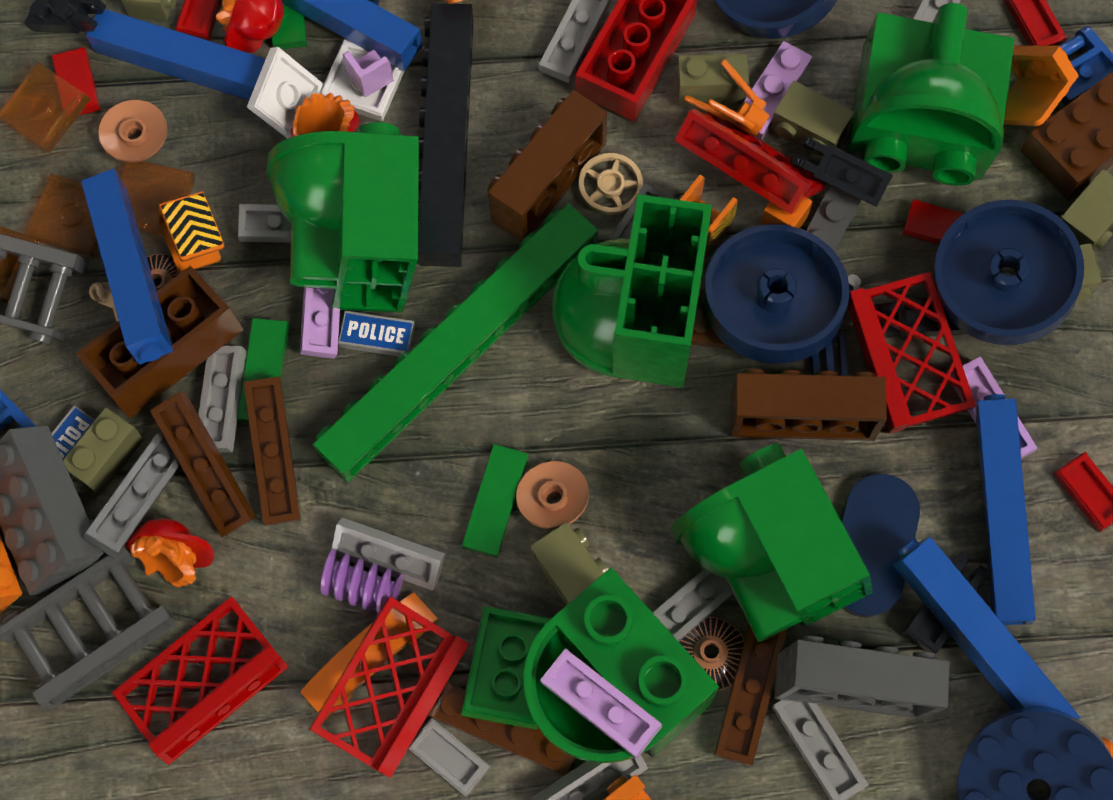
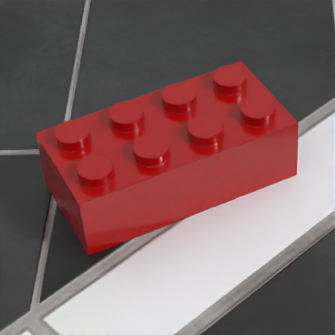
M618 0L575 74V91L593 103L636 122L696 15L697 0Z

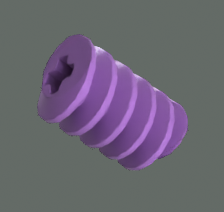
M332 549L321 574V593L323 595L329 596L335 590L336 600L343 601L349 595L350 605L357 606L362 601L363 609L367 611L372 610L376 605L377 614L388 597L391 596L397 600L403 584V573L394 582L391 581L392 570L389 568L380 577L377 576L378 564L373 563L366 572L363 571L364 559L360 558L352 567L350 566V554L346 553L338 562L336 561L337 550Z

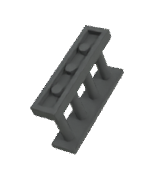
M0 234V262L1 259H6L7 254L17 256V262L20 263L4 316L0 315V324L31 332L29 338L42 343L50 344L52 338L65 341L66 335L51 329L67 277H71L72 272L85 275L89 261L77 254ZM40 263L51 266L50 271L53 274L36 325L18 319L33 270L38 268Z
M125 546L116 558L104 552L98 558L99 562L23 612H15L2 621L0 639L8 644L14 640L18 641L42 680L40 682L41 687L32 692L40 706L50 711L178 625L171 612L163 605L159 608L151 607L125 567L136 560ZM112 575L139 615L137 617L138 622L126 630L118 627L94 589L95 586ZM80 596L106 635V643L95 651L87 650L62 608ZM47 618L50 619L74 657L73 665L62 673L54 671L29 631Z

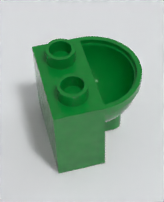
M958 3L942 5L933 22L877 12L863 44L853 106L854 115L850 125L846 153H855V151L865 152L863 161L888 173L902 171L905 166L933 170L932 177L937 182L945 185L964 186L971 184L975 179L981 180L1002 149L1004 137L1003 124L1015 38L966 29L968 9Z
M372 122L360 126L357 132L323 131L306 133L286 139L274 146L267 157V176L271 181L272 191L279 208L292 224L290 283L298 287L333 289L332 309L403 313L418 261L419 136L401 135L399 128L392 124Z
M637 194L630 238L611 239L598 244L587 245L567 265L555 287L552 303L553 321L562 345L578 363L596 373L610 377L684 388L712 205Z
M775 443L750 454L739 463L745 478L723 488L692 507L676 520L670 529L676 543L682 545L698 565L710 573L727 580L758 642L764 641L802 621L807 627L873 593L870 574L802 448L786 456L781 444Z
M612 567L544 625L529 649L524 668L525 698L530 714L539 730L553 745L568 755L595 763H615L634 757L541 683L540 679L565 648L662 724V728L641 753L643 754L647 751L652 757L657 755L709 708L719 689L715 681Z

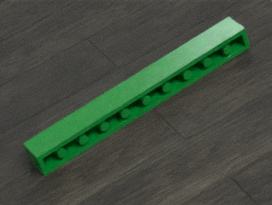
M569 203L560 211L556 209L550 213L544 222V226L536 234L534 232L528 234L521 242L520 249L512 257L509 255L504 257L497 264L495 273L487 280L482 279L477 282L471 289L470 296L462 304H454L446 313L445 320L437 328L434 326L429 328L421 336L419 345L411 352L405 351L395 361L394 368L386 376L380 375L370 384L369 392L359 401L356 399L350 402L343 410V416L334 425L329 424L316 436L317 441L313 444L318 455L349 483L557 284L564 269L578 256L583 247L590 244H598L599 230Z

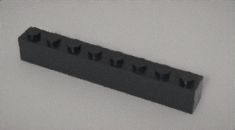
M432 3L431 17L425 16V37H430L429 46L423 47V67H428V75L421 78V96L426 97V107H420L419 126L424 128V138H419V158L423 159L422 169H419L418 190H421L420 201H418V259L420 266L462 267L474 31L472 4Z

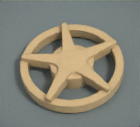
M616 153L600 154L590 159L582 168L579 176V192L585 204L592 210L605 215L622 214L628 211L643 186L642 174L638 166L626 156ZM603 161H615L612 169H607L601 173L590 169ZM619 162L625 164L633 171L637 181L624 180L623 175L618 171ZM586 174L597 182V190L590 197L587 195L584 187ZM637 188L634 197L628 203L622 205L620 195L623 190ZM601 197L613 200L616 207H604L594 201Z

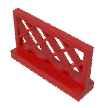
M696 109L690 110L674 140L789 214L795 213L801 201L822 191L826 185V182L814 177V173L791 163L792 159L762 140L751 136L746 131L744 132L735 125L710 113L703 114Z
M931 272L867 290L860 288L849 292L847 308L868 372L874 373L875 377H886L887 420L885 423L889 434L976 407ZM924 283L929 296L924 307L905 298L909 287ZM904 289L901 295L894 292ZM884 294L897 301L890 316L875 310L872 301L873 297ZM901 303L920 313L912 328L893 319ZM930 303L934 312L927 309ZM924 315L938 323L940 331L935 340L916 331ZM879 320L886 323L883 329L881 328ZM889 325L908 334L901 350L886 343L884 334ZM912 337L931 346L923 362L904 353ZM941 337H943L945 346L939 343ZM935 349L949 355L951 366L946 374L927 365ZM890 353L897 356L894 363L892 361ZM900 359L920 368L912 384L897 376L895 368ZM953 370H954L956 379L950 377V375H951V373L953 372ZM923 371L943 380L935 396L916 387ZM946 383L961 390L964 399L963 403L950 405L939 399ZM901 386L908 390L905 397ZM912 392L931 402L926 413L911 417L907 401ZM935 404L942 407V409L932 411Z
M231 596L115 689L112 694L149 742L148 745L155 755L170 765L289 666ZM234 610L239 617L237 631H219L221 619ZM245 625L251 633H244ZM197 638H210L207 656H189L191 643ZM217 638L235 639L232 658L214 657ZM243 640H258L264 648L251 659L240 658ZM167 662H180L176 681L159 680L161 667ZM187 663H205L202 682L184 681ZM213 664L231 665L229 677L222 683H210ZM138 686H149L146 706L132 705L126 696ZM157 687L175 688L171 707L154 706ZM183 688L200 689L199 700L191 708L180 707ZM138 712H144L143 719ZM152 713L170 714L168 727L155 736L150 730Z
M388 597L309 727V730L362 761L380 774L391 778L469 646V643L458 636H453L393 597ZM392 608L405 616L407 632L388 636L385 619ZM412 621L416 622L423 628L414 630ZM379 629H381L382 638L373 640ZM430 631L441 638L433 653L420 656L415 634ZM409 636L414 658L394 662L390 640ZM384 642L388 664L368 669L365 657L367 649L370 645ZM429 659L428 663L423 669L421 660ZM359 662H361L363 671L353 673ZM415 662L419 678L413 686L400 689L396 667ZM390 669L394 691L374 696L370 673ZM364 675L369 697L348 702L345 691L347 682L351 678ZM410 691L406 700L403 702L402 693ZM341 695L342 704L333 706ZM396 695L399 707L396 717L380 722L376 700ZM370 702L375 724L354 729L349 707ZM344 709L349 731L333 735L321 727L329 712ZM390 725L385 735H383L382 727ZM376 729L379 745L372 757H369L359 750L355 734ZM350 736L352 746L340 738Z

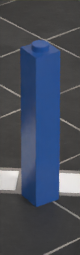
M282 0L284 5L366 51L375 50L380 58L387 57L390 64L402 71L406 70L422 47L419 28L368 0Z
M106 9L103 14H96L95 18H92L98 24L95 31L86 32V37L95 53L250 100L266 58Z
M113 168L84 179L81 183L127 349L140 365L145 362L155 361L174 350L128 190Z
M992 394L984 396V400L978 401L976 405V426L992 611L1004 626L1031 625L1036 621L1017 404L1016 399H1006L1004 394Z
M931 537L919 542L916 538H913L897 551L901 557L892 564L893 567L1012 710L1026 707H1043L1065 712L1077 719L1081 718Z

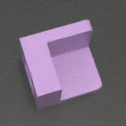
M375 50L370 51L355 60L350 51L343 54L347 73L365 98L394 81L390 61L387 57L380 58Z

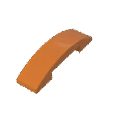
M414 592L400 601L434 624L439 621ZM392 608L385 619L388 636L407 632L405 616ZM412 621L414 630L423 628L416 622ZM372 623L343 647L300 691L317 712L322 708ZM379 629L373 640L382 638L381 629ZM425 632L415 634L416 640ZM409 636L390 640L393 657L408 643L411 645ZM384 642L370 645L367 649L365 657L368 669L383 666L388 662ZM359 662L353 673L363 671L361 662ZM364 675L349 679L345 686L347 700L353 697L352 693L365 682ZM341 695L333 706L342 704ZM336 711L329 712L325 720H327Z

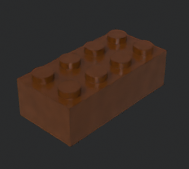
M1113 72L1030 132L1021 149V152L1066 200L1092 182L1102 169L1106 171L1113 166Z
M575 90L566 99L561 98L555 104L549 120L545 124L540 123L534 129L529 144L524 150L520 148L514 153L509 162V168L503 175H496L488 186L491 222L520 242L538 228L579 178L584 165L590 159L597 156L606 145L607 112Z
M191 265L157 291L173 352L165 354L155 361L139 365L127 349L120 323L117 321L76 353L81 362L129 419L243 331L231 309Z
M749 369L743 371V373H737L731 393V437L875 441L887 420L886 377H875V374L871 372H858L853 374V376H838V373L834 371H821L816 375H801V372L796 370H785L779 374H765L763 370Z

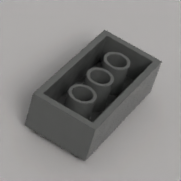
M48 425L9 429L0 439V526L5 536L6 545L11 550L17 564L19 576L25 583L29 595L55 591L87 570L104 553L83 539L91 523Z
M801 636L800 640L791 643L777 654L774 699L923 719L948 708L950 661L937 660L934 653L914 652L913 656L899 654V649L894 647L880 646L876 647L874 651L861 649L862 644L858 642L840 641L838 645L825 644L822 637Z

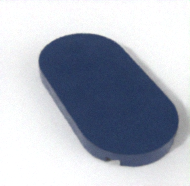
M874 474L863 478L852 488L845 503L841 522L870 574L873 591L872 594L842 608L854 616L870 618L886 612L896 604L904 588L905 580L892 564L901 557L897 551L916 536L920 518V504L913 489L896 476Z

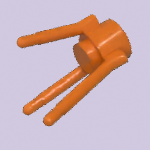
M723 59L721 65L752 103L748 104L744 101L735 112L712 99L705 103L686 95L684 101L735 125L742 131H746L755 137L770 115L763 110L766 102L759 98L729 62Z

